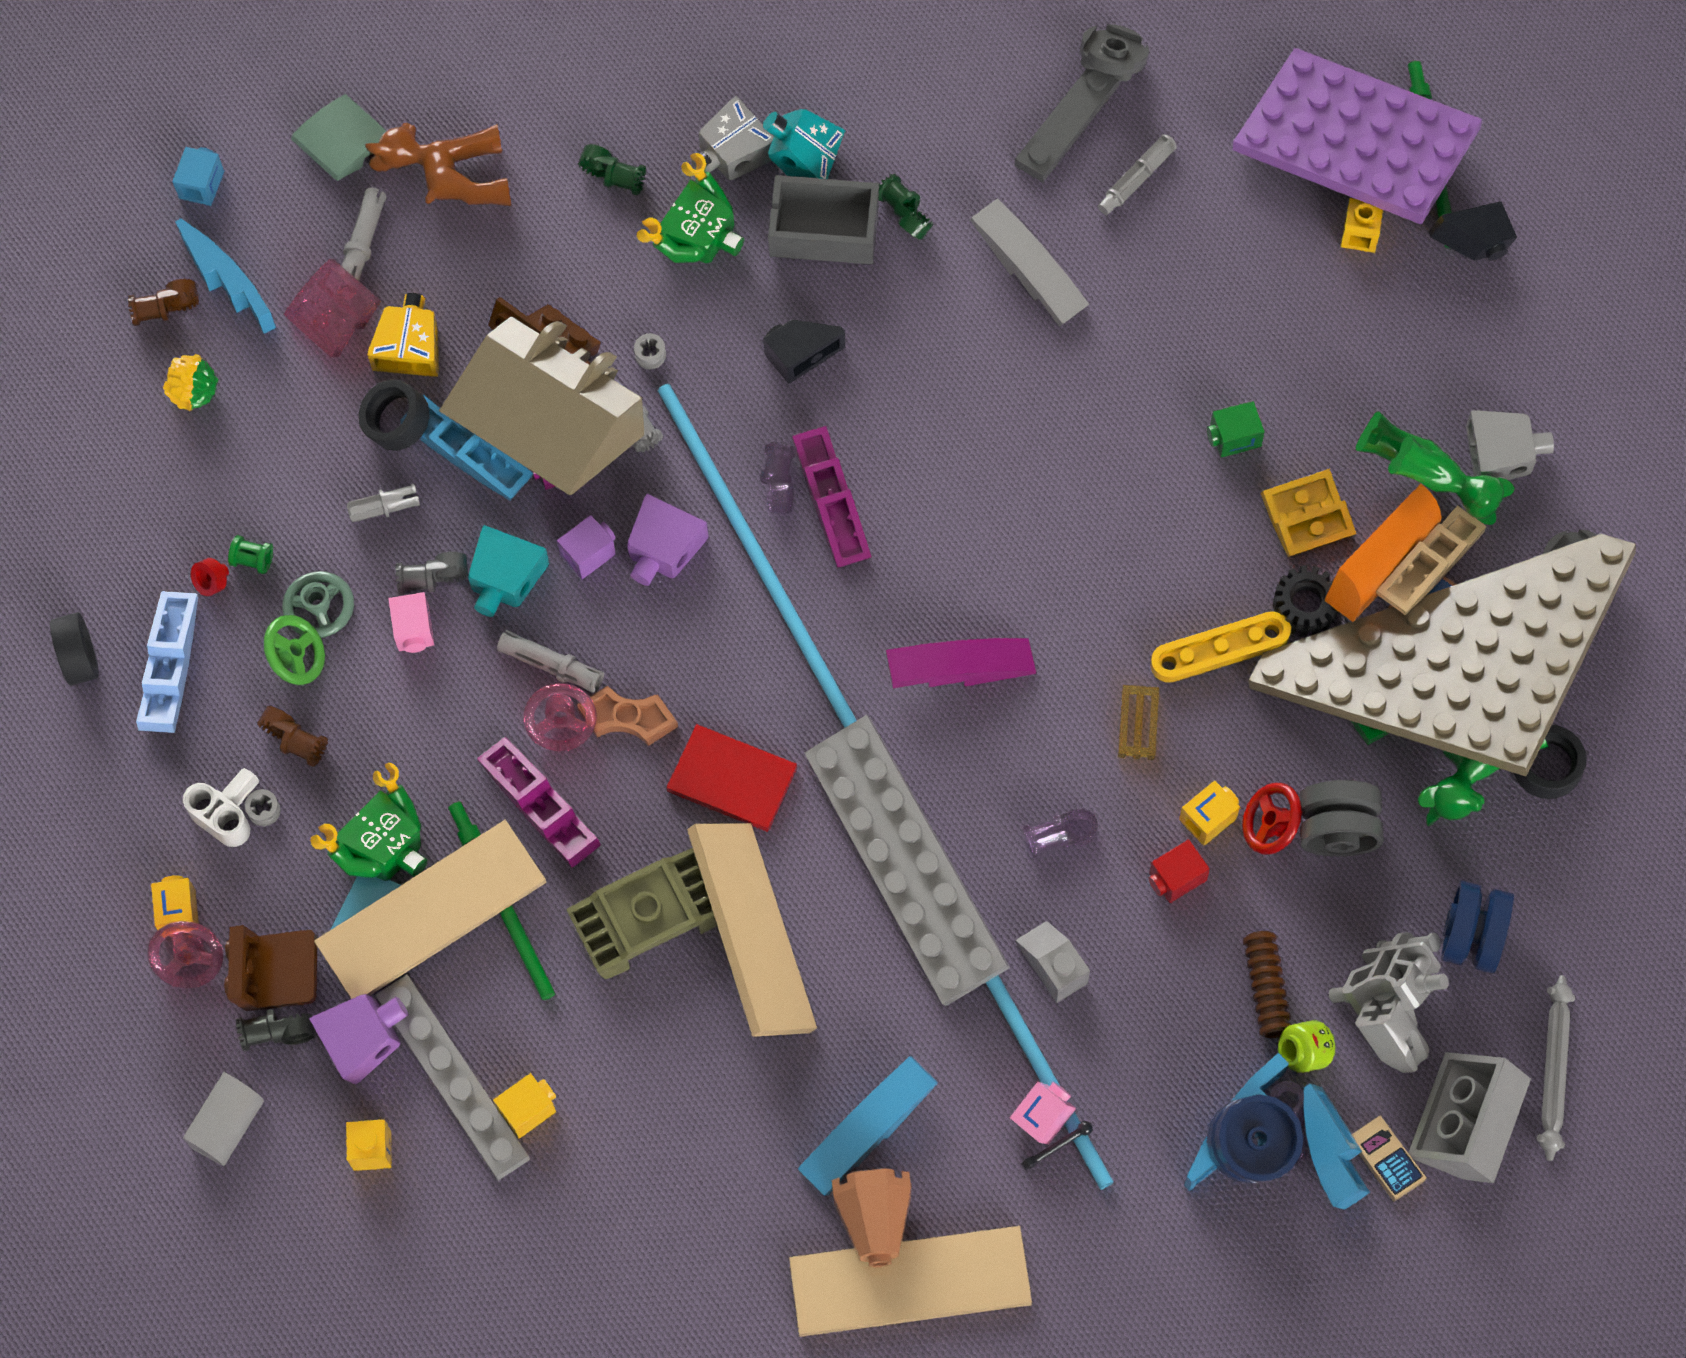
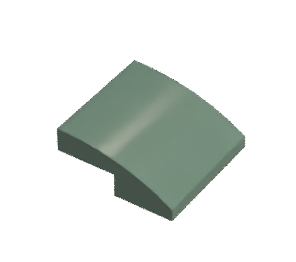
M344 94L310 117L292 134L291 140L338 181L363 167L364 158L373 154L366 149L365 144L379 143L382 134L386 130L349 96Z

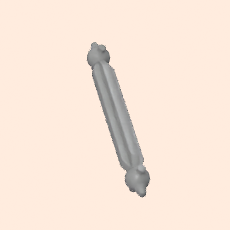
M1563 975L1559 976L1554 986L1547 989L1553 1005L1549 1010L1541 1119L1545 1132L1537 1135V1141L1544 1150L1548 1161H1553L1556 1152L1565 1147V1142L1558 1132L1563 1125L1570 1028V1011L1567 1004L1575 1000V995H1573Z

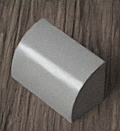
M223 1072L183 1136V1139L194 1151L225 1166L264 1100L250 1087Z

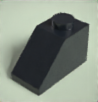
M1502 201L1443 214L1428 231L1431 238L1473 261L1488 258V260L1492 261L1503 257L1508 253L1507 249L1518 238Z
M790 320L784 325H776L763 338L765 356L788 385L846 348L845 331L841 326Z

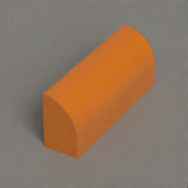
M1420 483L1339 568L1324 601L1352 622L1378 597L1376 591L1420 541L1423 542L1432 530L1441 523L1439 504L1423 484Z

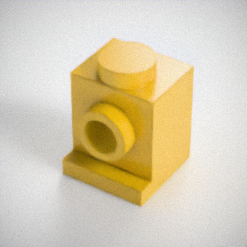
M1350 198L1346 211L1341 247L1375 253L1380 235L1383 209L1355 198Z

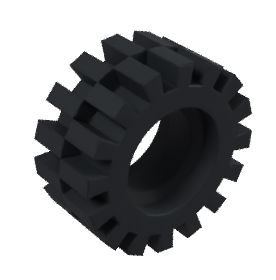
M1300 566L1299 572H1296L1295 568L1289 570L1288 576L1283 575L1279 585L1277 584L1273 599L1274 612H1278L1280 615L1283 614L1286 617L1285 620L1290 623L1291 634L1293 635L1296 629L1301 631L1300 637H1307L1308 631H1312V635L1320 633L1321 629L1326 631L1336 619L1338 611L1324 601L1333 580L1329 581L1330 574L1326 571L1323 575L1318 574V567L1313 566L1312 572H1307V566ZM1302 590L1311 591L1319 597L1321 605L1314 612H1303L1295 607L1293 596Z

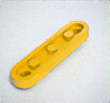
M1266 612L1160 645L1155 649L1151 658V671L1160 681L1171 683L1260 656L1263 652L1286 645L1290 637L1291 625L1285 620L1286 617L1283 614ZM1267 630H1273L1277 633L1278 636L1275 638H1270L1265 634V632ZM1172 662L1175 668L1168 670L1162 664Z

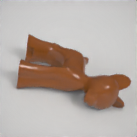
M404 123L401 127L388 129L382 134L379 143L365 144L366 149L375 154L369 161L370 168L375 171H388L392 168H401L410 164L422 165L428 189L425 197L427 204L432 203L435 199L462 200L469 205L493 204L511 206L507 178L486 183H475L455 170L456 162L482 155L502 153L498 124L464 137L438 140L427 145H419L415 139V125Z

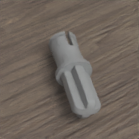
M410 484L409 486L383 492L381 489L378 490L379 494L350 501L347 503V510L351 521L358 522L384 514L387 518L390 517L389 513L414 506L417 507L420 506L418 496L403 499L405 496L416 494L415 485Z

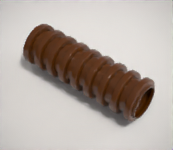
M1257 931L1243 938V945L1248 947L1245 949V956L1250 958L1247 961V967L1252 969L1249 972V978L1254 980L1251 983V990L1256 991L1253 995V1001L1258 1003L1255 1006V1012L1260 1014L1257 1017V1023L1262 1025L1259 1029V1035L1265 1038H1279L1283 1030L1292 1024L1288 1023L1291 1019V1013L1286 1011L1289 1008V1002L1284 1000L1287 996V991L1282 989L1285 985V980L1280 977L1283 969L1278 966L1281 958L1279 955H1276L1279 948L1277 944H1274L1277 937L1271 931Z

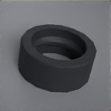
M389 379L375 385L362 400L358 413L359 426L365 436L384 449L399 451L412 446L427 429L430 418L429 405L420 392L404 381ZM407 398L409 409L403 423L394 431L388 433L381 432L379 422L386 406L395 399Z
M76 612L52 619L50 621L51 637L58 663L66 682L72 686L97 679L99 676L97 659L82 615Z
M1551 725L1545 740L1547 743L1561 747L1571 759L1569 773L1558 781L1540 778L1532 770H1529L1527 776L1514 773L1521 787L1529 794L1542 799H1556L1569 794L1578 785L1587 765L1586 750L1581 740L1572 731L1558 725Z

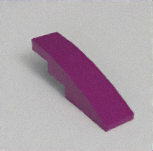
M827 426L793 435L792 441L836 567L840 568L871 558L872 556L851 490L847 487Z
M1029 638L956 640L886 650L893 689L928 683L930 688L963 682L965 687L1036 674Z
M506 736L477 758L479 764L571 868L575 867L601 846L598 838L575 815L570 805L550 786L547 778Z

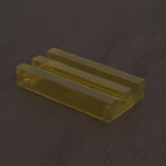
M1123 685L1118 758L1133 756V759L1147 757V760H1155L1159 687ZM1130 694L1136 695L1133 747L1126 746ZM1144 695L1151 696L1148 748L1141 747Z

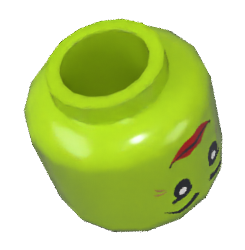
M1312 1020L1286 1027L1279 1039L1278 1052L1287 1061L1290 1070L1304 1073L1327 1067L1334 1058L1336 1045L1330 1029L1324 1023Z

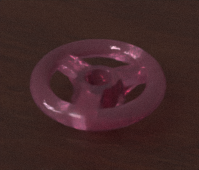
M565 683L550 684L537 690L529 698L523 713L524 726L530 738L539 746L552 751H568L579 747L589 739L597 721L596 708L588 694L576 686ZM566 695L577 699L582 704L586 714L585 722L575 718L574 703ZM552 696L545 705V719L535 725L534 714L537 706L545 698ZM557 712H564L566 715L563 717H556L554 714ZM568 727L579 732L576 736L566 740H553L544 736L545 733L553 728L561 729Z
M177 921L161 927L152 936L148 945V961L154 973L164 982L179 988H196L209 983L219 973L223 963V950L218 938L206 927L194 922ZM170 936L173 942L174 957L164 967L159 957V948L161 943ZM204 941L210 947L211 953L203 950ZM193 963L209 966L205 972L194 977L175 975L183 966H190Z

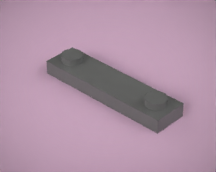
M1086 69L1015 158V166L1043 183L1116 91L1120 81L1112 75L1096 69Z

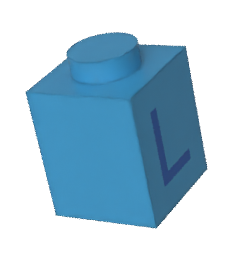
M185 147L172 181L179 199L212 206L224 174L219 155L207 148L194 149Z

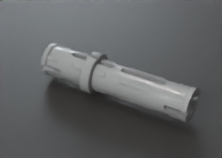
M367 188L365 190L350 242H347L343 249L345 257L337 280L342 284L344 279L347 278L345 283L347 287H357L359 285L364 263L371 256L369 248L383 204L387 198L383 191L380 192L379 198H377L376 196L379 191L377 188Z
M505 630V633L503 632L498 641V652L510 655L538 669L549 672L556 676L560 682L566 683L568 681L592 693H596V690L598 691L604 678L603 671L582 664L571 654L566 656L561 653L559 654L538 643L520 637L509 630Z

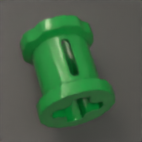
M236 535L229 549L228 564L233 567L243 565L255 568L258 573L266 574L272 563L274 546L268 542L261 545L245 541L244 536Z

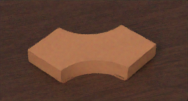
M606 686L577 704L578 711L597 738L610 732H626L639 737L649 746L678 728V722L658 694L645 699L633 700L617 695L609 686Z

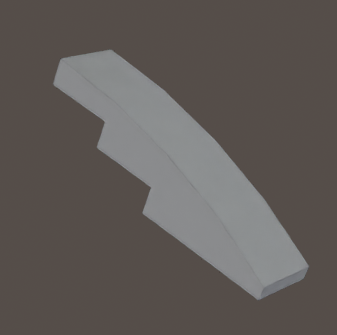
M998 198L970 218L972 224L1010 275L1015 273L1034 301L1039 298L1058 326L1067 322L1089 305L1075 284L1044 246Z

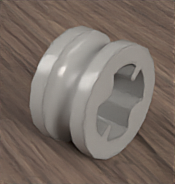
M644 334L636 340L634 344L635 359L641 367L655 369L664 363L666 350L661 337L655 334ZM650 346L656 347V355L652 356L650 353V357L644 356L643 349L645 347H648L649 350Z
M256 790L247 797L245 802V811L250 820L257 826H269L276 822L280 816V804L275 795L269 790ZM267 801L271 810L269 812L263 810L258 815L255 808L256 804L263 805Z

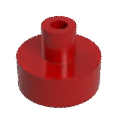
M206 558L192 566L190 572L191 581L200 594L212 596L225 589L229 569L225 564H220L213 558Z

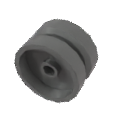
M1334 780L1310 785L1300 791L1299 798L1302 806V817L1306 820L1300 827L1301 847L1305 851L1315 855L1346 857L1362 855L1382 847L1384 842L1383 823L1377 818L1382 811V793L1377 786L1354 780Z

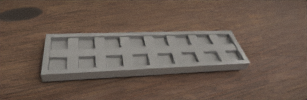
M867 715L863 716L806 751L804 754L941 1003L947 1006L1009 969L1010 967L871 718Z

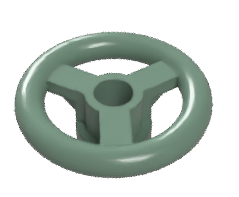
M325 571L310 572L297 578L286 590L282 603L283 615H295L293 607L304 608L311 614L316 615L319 627L314 628L320 637H328L340 631L350 620L354 609V596L349 585L341 577ZM318 582H326L329 583V585L326 587L322 583ZM340 591L343 597V609L339 617L330 623L327 615L329 604ZM317 599H322V602L320 604H312L313 601ZM290 626L298 634L302 635L304 633L299 628Z

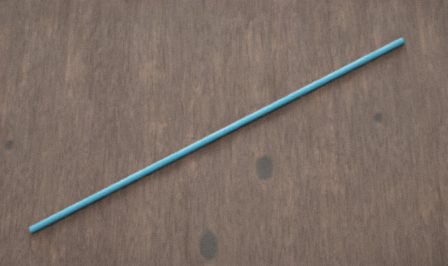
M670 384L661 386L658 389L660 397L843 727L849 726L857 721L672 387ZM999 975L987 981L986 984L1040 1082L1049 1086L1052 1082L1059 1085ZM1075 1112L1064 1124L1069 1134L1076 1130L1080 1123ZM1081 1135L1074 1139L1076 1147L1100 1190L1110 1186L1113 1180L1088 1135Z

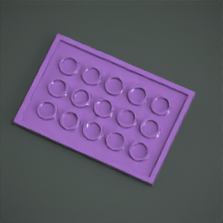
M1294 48L1234 139L1233 151L1422 225L1479 132L1482 119Z

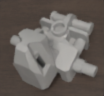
M1409 932L1396 934L1392 941H1378L1376 948L1366 949L1362 954V958L1367 965L1351 971L1343 987L1332 988L1329 991V999L1332 1003L1346 1002L1351 1004L1358 1015L1355 1022L1356 1026L1379 1059L1402 1073L1415 1072L1418 1069L1417 1065L1428 1058L1429 1045L1417 1028L1418 1023L1414 1009L1419 1007L1431 992L1446 989L1449 984L1445 974L1431 975L1438 973L1441 968L1440 963L1432 953L1439 951L1441 946L1440 938L1436 933H1430L1428 936L1414 937Z

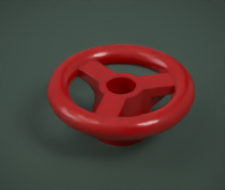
M1279 782L1270 783L1260 788L1249 800L1243 815L1242 830L1246 843L1255 852L1264 855L1275 854L1287 847L1297 834L1302 818V806L1298 794L1292 787ZM1278 793L1284 795L1289 801L1291 810L1275 806L1270 795ZM1260 805L1263 811L1262 825L1255 836L1253 823L1256 811ZM1273 836L1280 837L1272 843L1265 844Z

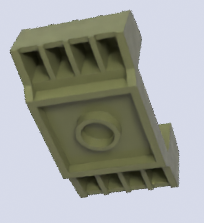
M693 848L672 857L662 858L596 890L588 898L566 909L598 974L604 979H609L629 970V959L695 927L698 928L700 934H703L717 926Z

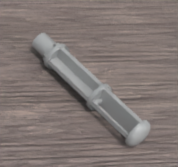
M1161 135L1140 159L1107 190L1106 197L1098 205V209L1104 215H1108L1115 207L1122 206L1135 190L1176 150L1175 140L1169 135Z

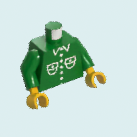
M694 153L690 156L696 163V170L688 162L682 163L681 170L687 176H695L697 178L696 181L690 180L661 223L655 218H647L642 221V224L650 230V233L644 229L637 232V238L640 242L648 243L653 241V246L674 263H694L698 261L710 263L720 249L736 256L744 244V237L732 232L734 229L732 205L710 172H704L706 168L705 158L699 153Z
M392 763L385 764V768L390 773L388 781L382 778L378 770L373 773V781L378 786L386 787L388 790L386 794L380 790L338 833L331 824L325 823L319 826L320 832L326 836V841L322 840L317 834L311 837V845L319 850L326 848L328 850L327 855L349 876L377 877L387 881L401 868L415 877L427 865V859L417 852L421 847L420 831L422 828L417 811L403 785H397L396 781L399 777V770Z

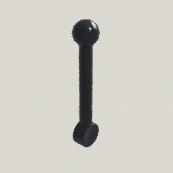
M1089 1121L1080 1122L1076 1130L1035 1156L1027 1158L1021 1163L1025 1170H1029L1036 1166L1039 1161L1079 1136L1089 1135L1093 1130L1092 1124Z

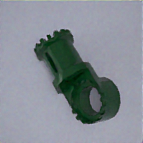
M588 144L584 147L578 162L579 168L582 166V171L586 169L587 174L592 172L591 176L603 177L605 187L617 186L628 189L636 196L641 193L643 189L641 185L644 186V182L641 181L645 180L647 170L645 165L635 167L621 163L607 149L598 145Z
M890 174L889 178L885 177L886 181L882 179V185L879 184V201H886L894 209V214L899 218L898 224L915 238L923 240L932 228L933 222L926 218L925 214L922 215V212L917 210L920 204V195L915 191H909L902 185L901 178L898 175Z

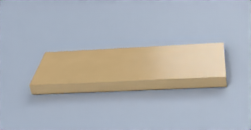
M505 819L320 936L314 942L351 999L363 994L370 996L544 885L546 879Z
M751 823L692 825L687 831L752 1037L811 1033L817 1029L816 1022Z
M1020 1226L904 1241L901 1244L899 1257L893 1258L892 1264L884 1267H869L868 1262L859 1260L854 1248L789 1257L799 1337L1032 1305Z

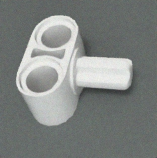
M241 769L222 792L215 790L206 783L193 784L183 794L184 807L197 825L221 843L229 847L240 846L249 838L251 828L239 805L258 785L259 779L251 771ZM204 799L211 800L209 806L205 809H195L199 801ZM228 821H239L237 827L233 830H223L224 825Z

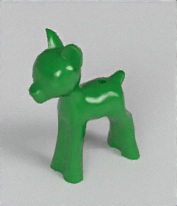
M1379 411L1375 412L1355 446L1356 451L1376 454L1390 461L1388 467L1390 474L1409 477L1435 492L1456 493L1467 513L1486 525H1493L1496 522L1497 516L1495 511L1500 506L1502 499L1514 492L1513 484L1505 478L1487 475L1475 477L1465 475L1457 463L1448 454L1443 452L1436 443L1397 428Z
M1545 739L1540 749L1548 747V744ZM1442 750L1445 756L1457 768V771L1452 776L1442 779L1436 785L1429 786L1421 791L1418 797V804L1424 808L1431 807L1426 816L1427 826L1430 827L1440 817L1448 820H1460L1471 812H1479L1485 800L1482 795L1473 790L1472 785L1479 780L1489 777L1500 768Z

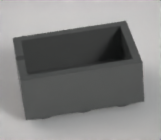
M775 175L768 232L769 256L873 265L879 212V183Z

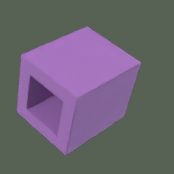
M592 515L588 516L557 540L560 555L582 580L616 555L613 542L616 539L614 533L605 522L599 524Z

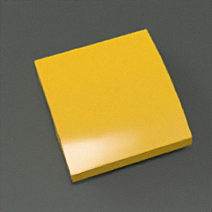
M1330 469L1264 490L1260 493L1270 520L1288 557L1357 534L1346 502L1340 499Z

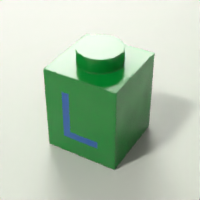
M1254 401L1213 411L1210 426H1207V436L1212 447L1217 446L1221 458L1262 446L1265 431Z

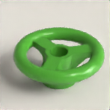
M283 615L270 623L264 636V652L272 670L281 679L290 684L305 685L314 681L322 672L325 662L324 645L317 630L308 621L295 615ZM284 626H294L304 633L298 639L288 640L277 632ZM312 644L314 662L311 669L305 672L303 663L305 648Z

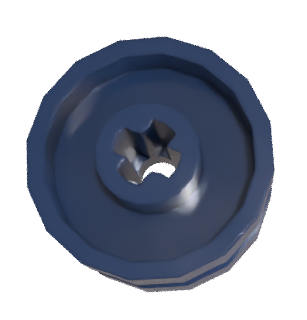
M1460 880L1453 903L1450 904L1444 926L1441 960L1461 965L1466 961L1471 945L1474 944L1472 955L1474 968L1494 974L1505 945L1512 915L1514 894L1493 889L1488 894L1484 908L1481 910L1483 894L1481 886Z
M1258 1094L1230 1101L1220 1108L1209 1124L1206 1142L1210 1158L1221 1173L1233 1181L1252 1184L1280 1178L1290 1171L1301 1155L1304 1137L1300 1120L1290 1106L1276 1097ZM1254 1132L1256 1133L1254 1139H1258V1146L1252 1141Z

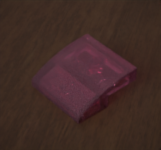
M329 259L302 287L283 315L330 357H339L355 330L365 328L381 301L334 259Z

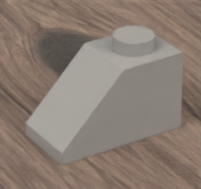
M1048 921L1015 940V943L1056 1003L1088 984L1089 968L1070 940Z

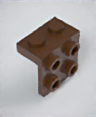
M244 925L229 927V940L225 944V953L229 961L228 976H226L224 981V989L228 1000L246 1012L313 1003L317 997V946L314 942L318 938L317 934L312 930H300L258 936Z

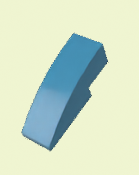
M1310 1083L1304 1087V1119L1312 1161L1321 1185L1332 1206L1347 1209L1370 1193L1350 1161L1360 1154L1362 1150L1324 1089Z

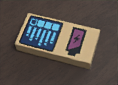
M1381 1115L1352 1134L1362 1150L1359 1154L1393 1202L1427 1179Z

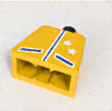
M407 293L404 296L403 307L388 306L384 308L367 354L372 371L438 377V325L434 312L424 309V296L418 293Z

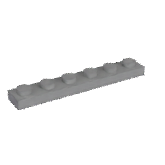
M406 974L377 993L375 996L381 1006L395 997H398L404 1004L409 1015L396 1023L395 1027L496 1179L499 1181L530 1160L528 1154L409 976Z

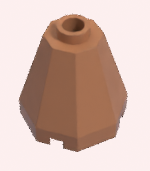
M885 1168L852 1172L846 1175L847 1183L840 1185L839 1178L832 1180L834 1205L859 1260L868 1262L869 1267L891 1265L892 1259L899 1257L911 1199L910 1173L902 1171V1178L895 1177L894 1169Z

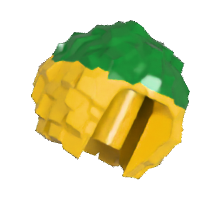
M197 354L173 358L172 364L168 369L167 381H165L163 386L164 393L170 398L171 402L176 404L179 409H187L188 411L210 403L216 392L218 378L208 362Z

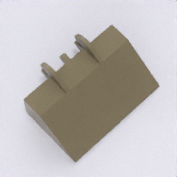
M511 316L486 335L439 411L568 495H572L644 436L642 397L614 380L618 370L613 367L608 368L617 358L613 353H602L589 365L586 363L590 357L589 351L584 348H580L574 354L566 351L564 348L568 339L558 337L562 335L567 327L563 322H552L539 334Z

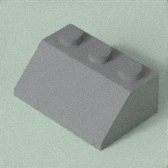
M1445 1052L1408 1152L1413 1160L1464 1180L1494 1183L1531 1078L1506 1058Z

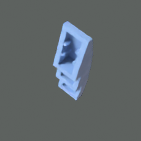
M161 591L147 644L149 657L142 680L144 694L136 720L138 731L175 733L194 635L198 595L196 593Z

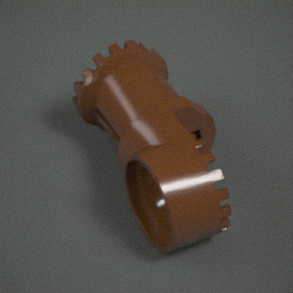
M190 279L173 280L166 285V289L158 290L154 295L137 298L134 295H128V306L132 308L129 309V312H133L130 316L134 326H139L141 321L158 318L167 321L169 320V312L186 311V307L190 310L192 305L195 308L199 304L197 284Z
M273 706L266 707L257 725H259V728L263 726V731L268 729L267 734L271 731L273 732L271 736H277V739L281 738L280 752L286 755L292 753L307 760V765L313 768L319 764V760H322L320 755H325L323 750L327 749L328 738L322 735L316 737L301 730V725L297 724L289 714Z

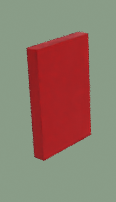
M696 724L666 789L671 794L741 822L751 823L752 826L768 832L797 771V764Z

